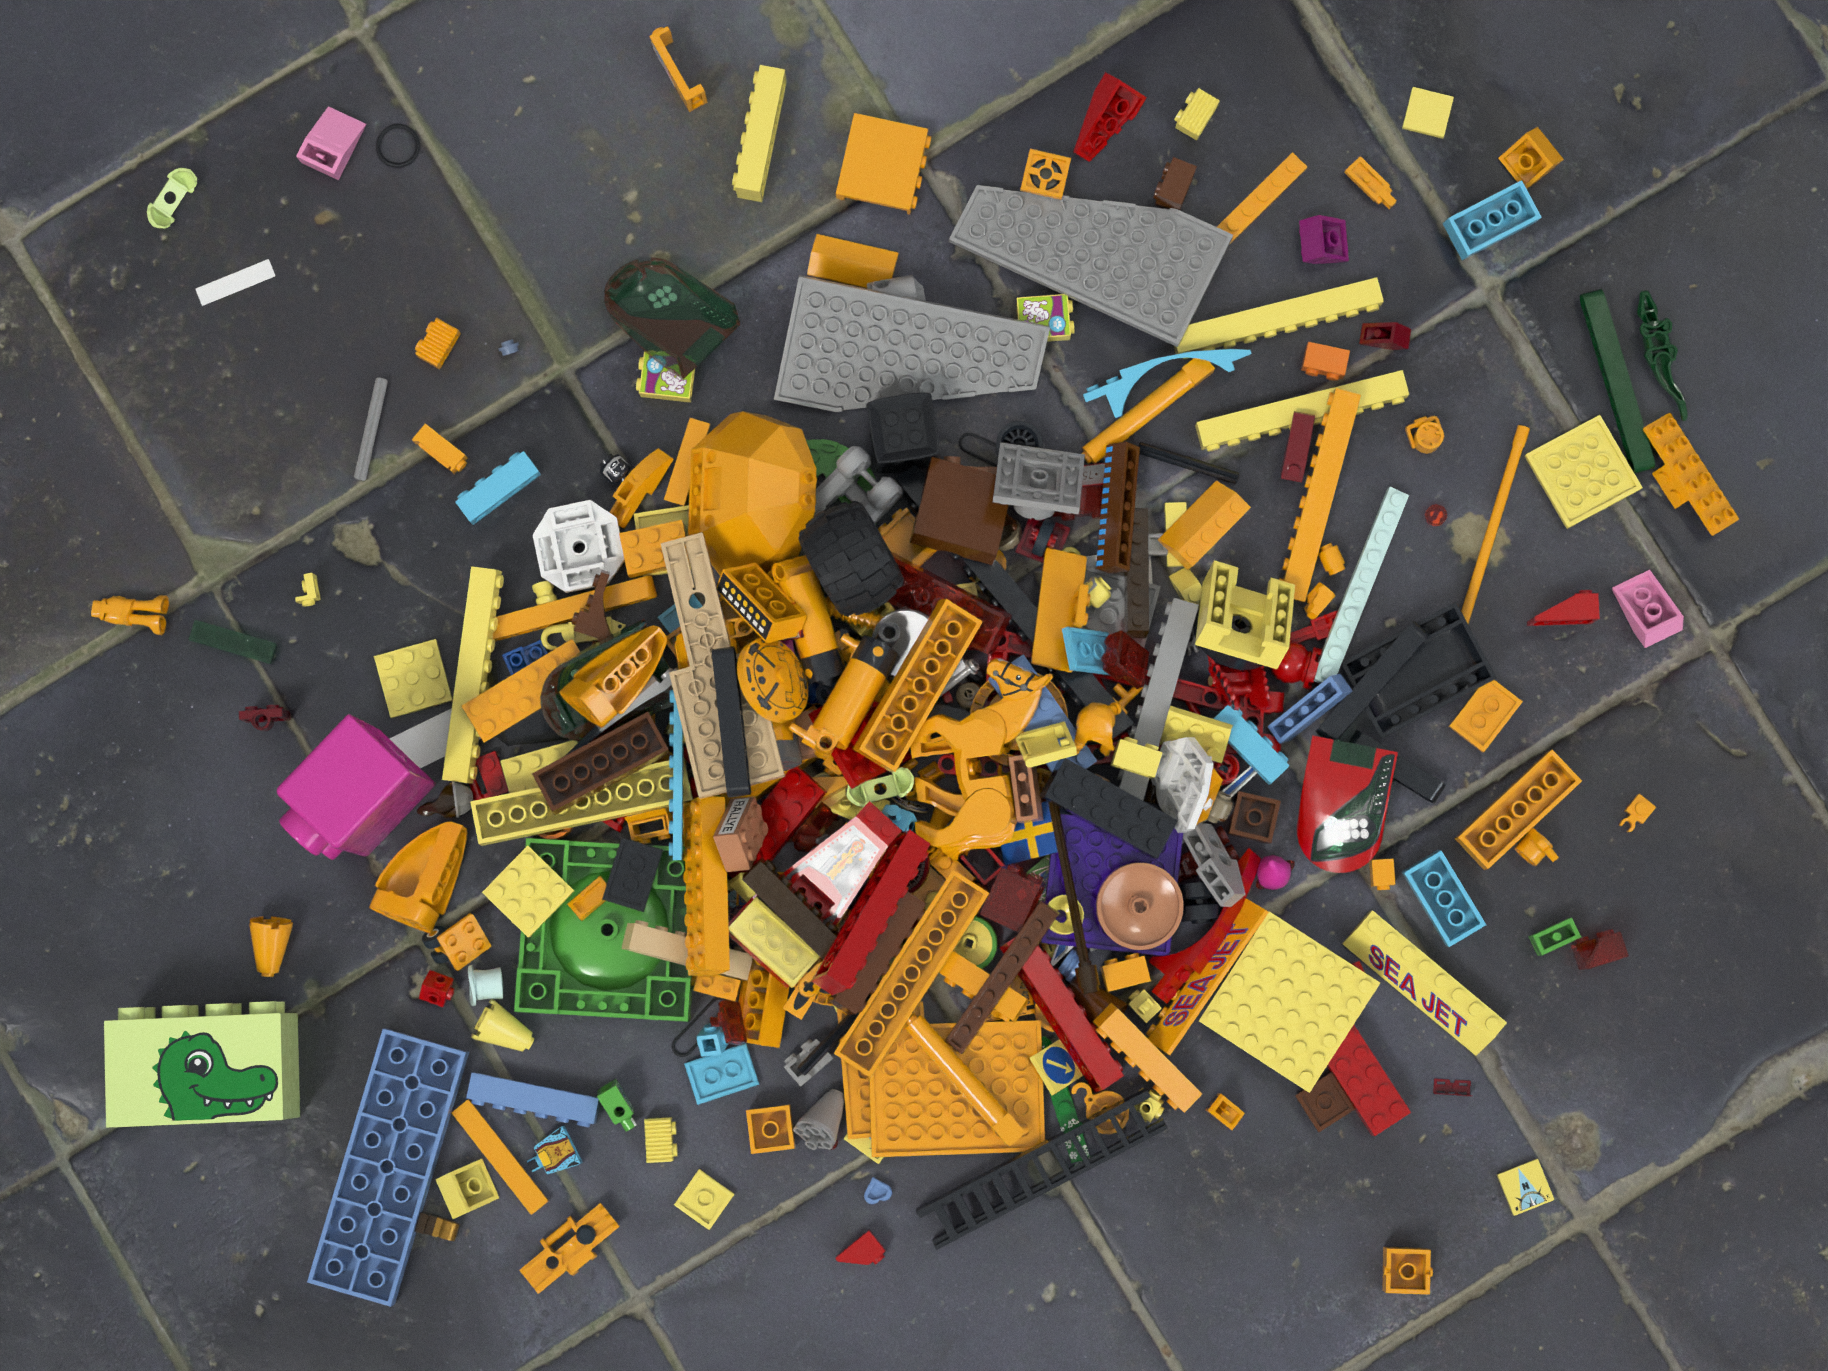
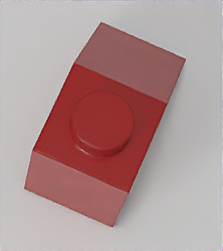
M869 1229L837 1255L835 1259L838 1262L869 1265L873 1262L876 1265L885 1257L883 1253L886 1249Z

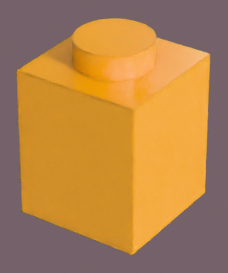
M1394 859L1369 861L1371 887L1377 886V891L1390 890V886L1395 885Z

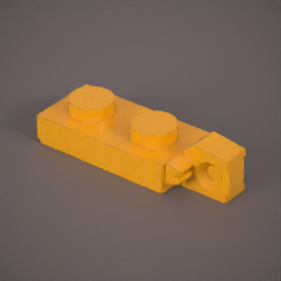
M1359 157L1345 170L1344 173L1378 205L1382 202L1390 209L1396 204L1397 200L1390 194L1392 192L1389 187L1390 185L1362 157Z

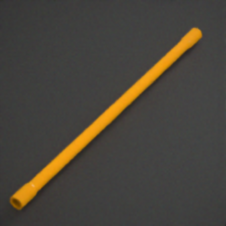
M1517 426L1509 459L1461 612L1468 624L1519 459L1530 428L1526 426Z

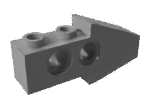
M1199 823L1195 829L1183 834V839L1199 866L1196 872L1220 906L1232 907L1246 895L1237 860L1230 858L1212 824Z

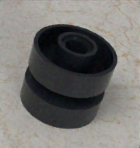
M1204 882L1178 885L1183 900L1190 902L1189 905L1183 906L1181 922L1191 921V924L1210 923L1213 922V919H1218L1223 907L1219 903L1211 902V898H1214Z

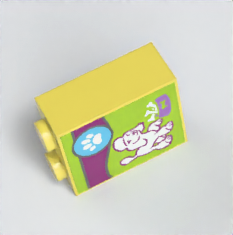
M1067 295L1017 298L1018 320L1050 326L1047 342L1070 340L1071 334L1074 333V321L1069 319V313H1073L1072 300H1068Z
M644 351V356L639 359V370H642L641 378H637L636 390L639 391L640 396L691 403L695 369L682 380ZM683 356L696 365L695 357Z

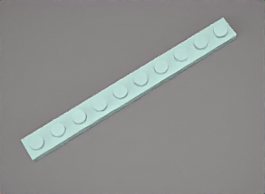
M1388 487L1322 649L1321 656H1319L1317 661L1319 664L1314 681L1319 684L1328 677L1337 675L1409 497V495L1392 487Z

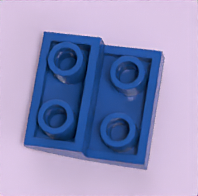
M541 640L523 648L519 647L507 652L502 657L510 675H513L548 653Z

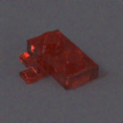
M728 1000L719 1002L720 1012L717 1013V1017H710L711 1026L723 1027L727 1044L743 1045L747 1043L740 1002Z

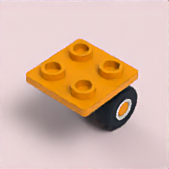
M471 913L447 930L443 926H435L432 933L425 932L422 936V942L425 947L435 949V951L431 952V957L435 963L441 964L450 960L457 971L491 947L479 923Z

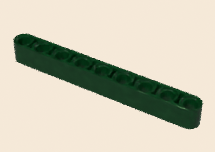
M1602 289L1580 294V304L1628 464L1634 474L1654 469V457L1648 437L1643 431V420L1605 294Z

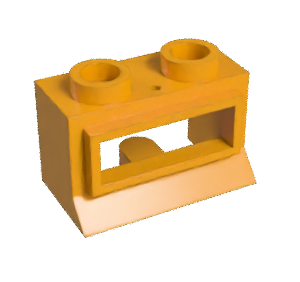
M661 808L625 817L632 841L648 844L651 843L652 838L658 837L659 841L671 838L669 834V821H673V812H669V808ZM662 819L664 829L640 834L638 824Z

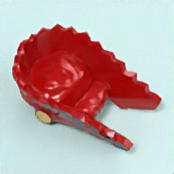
M1208 656V672L1210 674L1208 684L1210 687H1216L1223 694L1228 706H1231L1233 710L1239 711V702L1235 695L1245 694L1249 695L1251 705L1264 710L1272 707V703L1269 700L1271 695L1268 692L1270 687L1267 685L1268 679L1266 678V672L1263 670L1264 665L1256 669L1240 671L1217 664Z

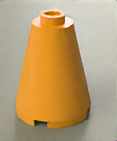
M264 916L250 918L249 927L257 972H260L261 976L273 977L280 970L293 928V922L287 918L271 916V919H264Z

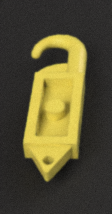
M606 617L612 634L626 627L625 624L615 621L611 617ZM571 622L551 625L545 628L541 634V642L549 650L557 648L556 646H551L547 641L548 636L553 633H562V637L566 642L573 639L575 644L593 642V640L597 641L598 638L574 631L575 625L571 624Z

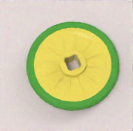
M976 916L954 949V952L980 969L986 967L993 960L997 951L998 942L993 927L985 919ZM967 939L974 941L972 948L966 946Z

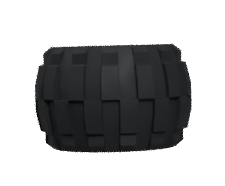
M854 500L849 504L843 502L830 506L816 514L806 523V528L799 532L798 539L821 585L840 614L848 617L852 614L860 615L870 612L888 602L897 593L896 590L903 586L904 577L862 503Z

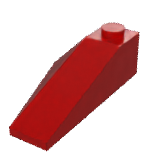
M1105 72L1094 91L1073 152L1090 162L1107 145V140L1114 133L1118 134L1122 130L1121 126L1128 120L1131 121L1137 115L1147 97Z

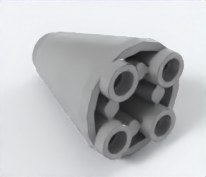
M831 1089L798 1120L793 1128V1131L806 1141L805 1145L812 1150H816L817 1147L829 1150L833 1148L845 1104L844 1094L840 1091Z

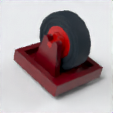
M1028 519L1015 553L1043 564L1046 548L1062 551L1071 528L1050 519Z

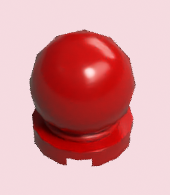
M1290 642L1289 649L1277 669L1270 667L1271 673L1276 679L1284 683L1301 681L1303 683L1302 688L1311 690L1319 664L1317 662L1319 656L1316 655L1321 656L1322 649L1313 647L1312 652H1308L1303 645L1297 642Z

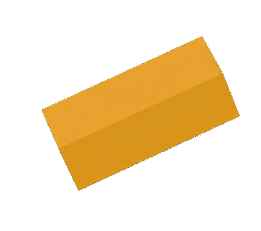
M816 234L807 275L867 289L866 283L893 278L899 253Z

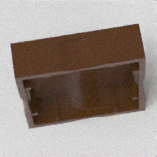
M932 457L927 469L921 493V503L915 517L909 543L938 551L952 552L963 558L992 565L997 556L1008 510V504L1004 505L993 502L996 474Z

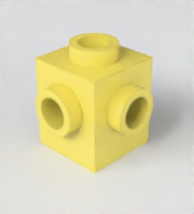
M1153 1090L1149 1091L1150 1098L1135 1105L1136 1110L1140 1111L1145 1122L1149 1121L1150 1123L1154 1118L1158 1120L1164 1111V1108L1161 1107L1164 1103L1160 1099L1162 1096Z

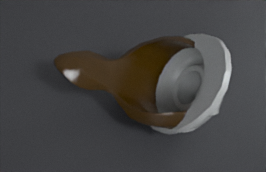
M452 781V783L447 784L442 789L435 802H427L417 809V813L422 816H431L439 813L445 818H459L460 815L465 814L471 809L470 801H473L472 791L464 784Z

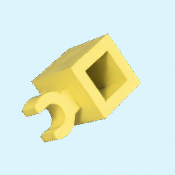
M1137 989L1128 997L1130 1000L1128 1003L1129 1007L1144 1023H1147L1162 1009L1145 989L1142 991Z

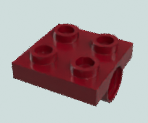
M267 705V709L249 706L245 707V711H239V720L252 723L254 728L265 732L272 729L274 722L289 721L291 717L290 712L279 705ZM267 722L265 726H259V723Z

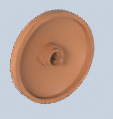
M1142 862L1126 864L1110 873L1100 886L1096 899L1097 918L1106 935L1117 944L1134 950L1155 948L1166 942L1179 927L1183 916L1182 893L1174 878L1162 868Z

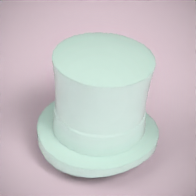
M473 965L468 966L469 1000L471 1006H476V1001L503 999V978L500 967L488 970H474Z

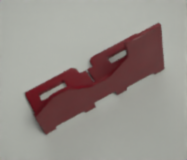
M1434 1079L1433 1094L1473 1096L1470 1095L1471 1081L1455 1080L1454 1083H1450L1449 1079ZM1437 1081H1438V1082H1445V1085H1443V1084H1437ZM1459 1083H1467V1086H1459ZM1458 1092H1466L1467 1095L1458 1094Z

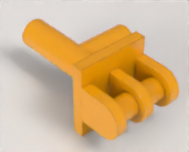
M1139 681L1128 692L1119 683L1113 688L1121 697L1118 703L1126 715L1128 711L1124 707L1143 689V685Z

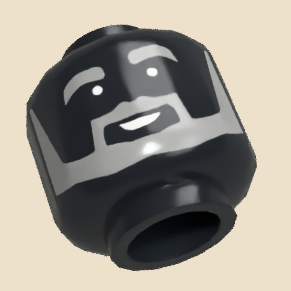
M610 454L600 464V474L611 485H616L618 482L621 484L631 470V466L619 454L614 456Z

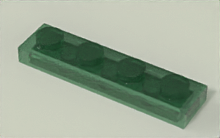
M198 620L194 621L188 639L192 642L267 664H272L278 645Z

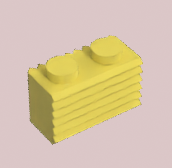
M1200 88L1195 93L1191 92L1185 101L1188 104L1184 111L1180 109L1174 119L1177 121L1175 128L1198 140L1220 101Z
M672 1117L644 1119L646 1162L674 1161V1157L678 1156L677 1143H673V1135L677 1134L676 1121L672 1122Z

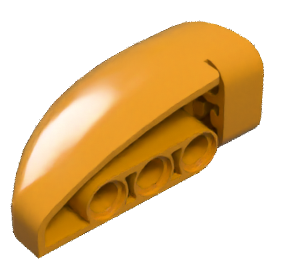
M653 625L615 643L580 668L573 675L574 678L559 691L560 695L587 720L603 728L617 713L623 714L646 686L664 652L667 643L665 633L660 627Z
M445 822L427 830L409 842L393 857L380 874L375 884L378 889L369 908L412 928L432 933L439 914H445L463 859L467 829L461 824Z

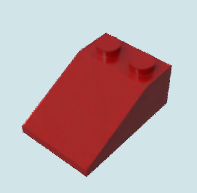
M1580 590L1574 596L1527 621V626L1592 624L1600 619L1598 593H1592V590Z

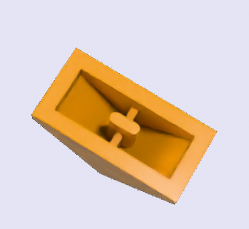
M1217 1093L1205 1109L1231 1130L1235 1128L1245 1114L1221 1093Z

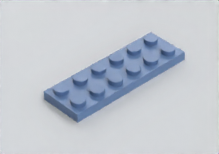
M1024 654L1011 662L1030 670L1038 676ZM989 677L988 681L1002 700L1003 696L999 685L994 679ZM1045 686L1042 689L1037 710L1023 731L1026 732L1065 721L1073 741L1076 735V729ZM1065 737L1057 739L1058 742H1059V745H1060V740L1065 739ZM1086 744L1079 751V754L1066 758L1084 769L1097 762ZM1058 760L1046 763L1051 772H1053Z

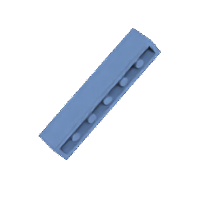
M476 1072L471 1073L466 1097L467 1099H472L471 1104L484 1106V1102L493 1104L492 1108L505 1110V1107L514 1108L513 1112L526 1114L527 1111L535 1112V1117L547 1119L548 1115L556 1117V1121L568 1123L569 1119L575 1120L577 1125L584 1127L596 1124L600 1106L599 1099L594 1096Z

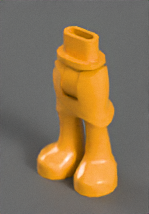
M159 595L153 600L126 599L122 596H112L108 599L103 598L102 601L94 600L91 616L98 617L100 620L112 624L148 626L154 634L163 635L166 630V619L164 616L133 614L134 610L166 614L169 607V599L167 595Z

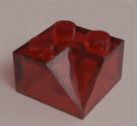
M1613 929L1596 933V938L1589 939L1588 936L1576 939L1577 944L1571 945L1579 970L1591 969L1629 957L1621 931L1614 932Z

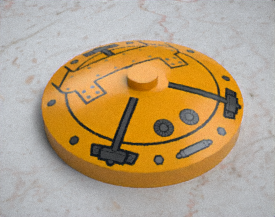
M758 638L744 646L738 657L737 675L743 695L750 706L763 718L776 723L787 722L799 716L807 704L808 683L802 665L796 655L780 641L766 643L761 638Z

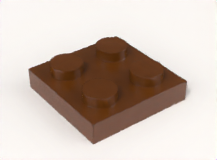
M1332 1072L1319 1079L1310 1093L1303 1089L1294 1095L1317 1132H1321L1355 1110Z

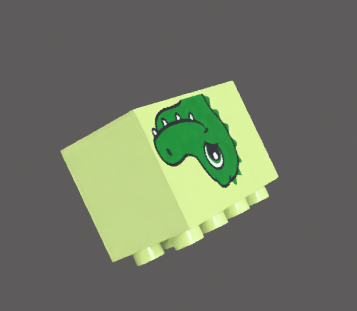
M276 1001L249 1002V1015H242V1003L205 1004L206 1016L199 1017L198 1005L162 1006V1018L155 1019V1007L118 1008V1020L104 1021L106 1128L269 1121L300 1117L298 1013H285V1002Z

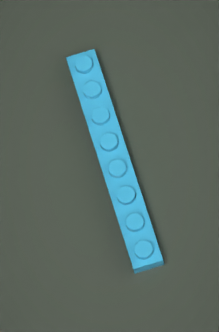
M670 690V703H674V712H670V725H674V733H670L669 745L673 746V755L669 756V768H673V777H669V790H673V799H669V812H673V821H669V834H673V842H669V856H673V860H683L684 733L674 691Z

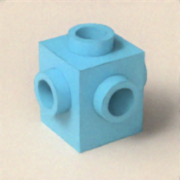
M706 1024L696 1036L701 1057L722 1054L730 1042V1036L725 1030L724 1024Z

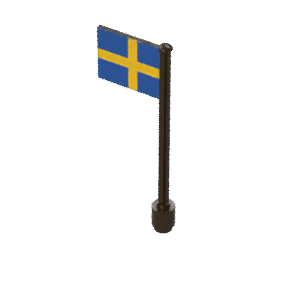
M1046 800V802H1042L1044 820L1029 823L1017 822L1013 837L1007 843L1001 845L1004 865L1008 866L1058 853L1080 962L1078 963L1079 967L1075 968L1078 989H1081L1082 994L1098 992L1100 982L1097 967L1091 964L1088 957L1060 810L1058 806Z

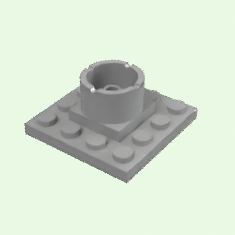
M1000 443L993 502L1014 505V509L1018 514L1029 519L1035 518V520L1047 519L1055 511L1079 514L1085 454Z

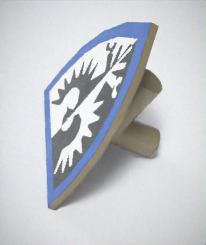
M890 797L901 806V809L920 813L929 811V808L910 801L905 797Z

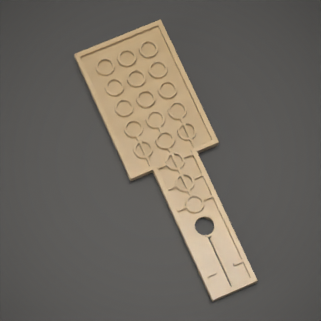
M701 532L661 543V548L690 667L669 672L698 796L700 799L727 792L712 649L731 647L705 537ZM694 593H702L705 596L706 601L701 608L695 609L689 604V600ZM740 687L750 784L752 786L785 777L772 721L760 716L750 706Z

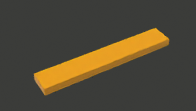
M470 1099L466 1100L452 1112L456 1120L531 1215L549 1201L474 1104H471Z

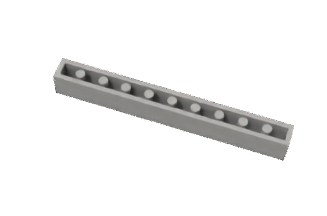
M1173 598L1172 602H1167L1164 614L1168 615L1166 623H1161L1158 635H1162L1160 644H1155L1153 655L1156 656L1155 662L1149 665L1147 676L1150 677L1149 683L1143 686L1141 697H1144L1143 704L1137 707L1135 717L1138 718L1137 725H1132L1129 738L1138 740V745L1145 746L1148 743L1159 746L1198 610V604ZM1120 769L1117 777L1118 780H1121L1119 788L1143 801L1149 778Z

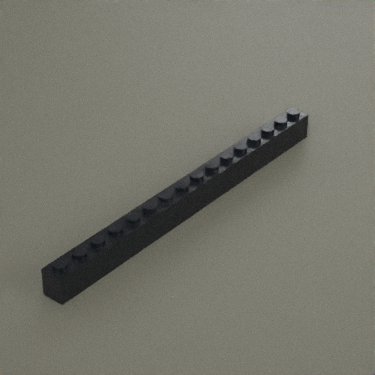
M916 464L895 479L902 487V497L908 500V506L915 514L920 507L921 493L926 477ZM948 552L955 562L958 560L963 566L962 570L969 578L972 577L976 581L977 589L982 594L986 593L990 598L989 603L995 610L999 609L1002 612V618L1007 625H1012L1017 630L1016 635L1022 642L1026 641L1032 653L1038 610L996 559L992 565ZM1044 667L1049 674H1054L1058 679L1059 687L1063 691L1067 690L1070 693L1072 702L1078 708L1081 707L1083 709L1092 702L1106 705L1116 702L1092 673L1079 671L1070 673ZM1122 709L1119 715H1115V725L1112 728V742L1131 729L1133 725L1132 720Z

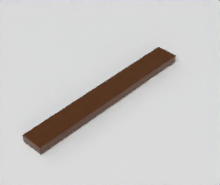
M1043 900L1040 901L946 1038L945 1042L961 1054L966 1051L1060 913Z

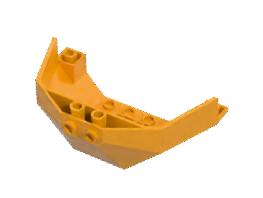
M742 411L730 414L691 449L688 535L701 532L704 534L711 565L719 575H721L723 569L757 563L768 575V572L772 571L773 564L799 556L802 548L798 539L799 532L806 528V523L814 516L817 483L816 466L803 430L767 415Z

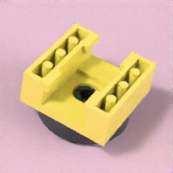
M1214 560L1202 584L1200 608L1193 624V632L1196 638L1195 645L1200 646L1217 664L1243 671L1256 669L1264 665L1277 669L1289 649L1295 585L1270 578L1267 595L1235 586L1237 583L1238 567Z

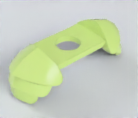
M178 168L168 174L169 180L153 204L150 203L148 205L147 216L153 227L165 229L170 227L175 221L171 215L186 192L193 193L194 187L197 185V177L192 170ZM169 191L173 192L176 196V200L172 204H168L164 200V195Z
M900 767L897 768L896 772H892V775L867 781L853 789L848 784L846 796L851 803L860 807H865L869 801L872 803L894 796L901 798L912 790L914 776L908 768ZM878 783H883L887 788L886 792L882 795H878L874 791V787Z

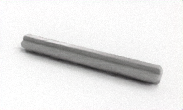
M376 378L355 469L354 478L361 481L366 480L388 383L384 378Z

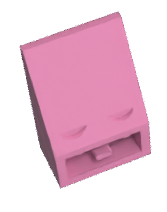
M328 106L306 136L296 157L302 164L339 180L366 124Z

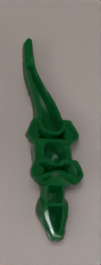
M1644 290L1639 294L1637 315L1643 321L1639 330L1643 337L1644 357L1659 384L1676 401L1681 419L1685 421L1688 417L1686 403L1671 373V365L1676 360L1678 348L1670 344L1669 339L1672 321L1668 318L1659 321L1657 306L1650 292Z

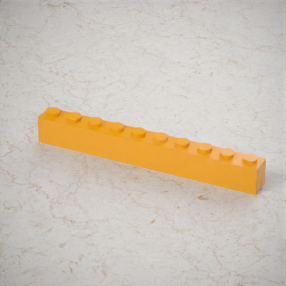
M1337 388L1334 390V393L1330 392L1327 405H1330L1328 414L1324 413L1321 422L1324 430L1322 434H1318L1315 446L1319 447L1317 455L1313 454L1310 462V467H1313L1311 476L1307 475L1304 487L1308 488L1306 496H1301L1299 508L1302 511L1300 517L1296 516L1293 526V529H1297L1295 537H1290L1287 549L1291 550L1289 558L1285 557L1283 562L1284 578H1279L1281 581L1295 585L1294 600L1300 602L1306 601L1361 397L1360 394Z

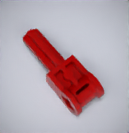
M1338 611L1310 620V626L1291 632L1290 642L1301 643L1315 637L1317 641L1326 639Z

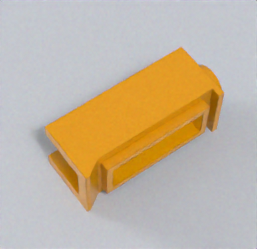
M424 424L412 439L415 444H418L420 448L454 475L457 471L461 472L467 464L466 455L427 424Z

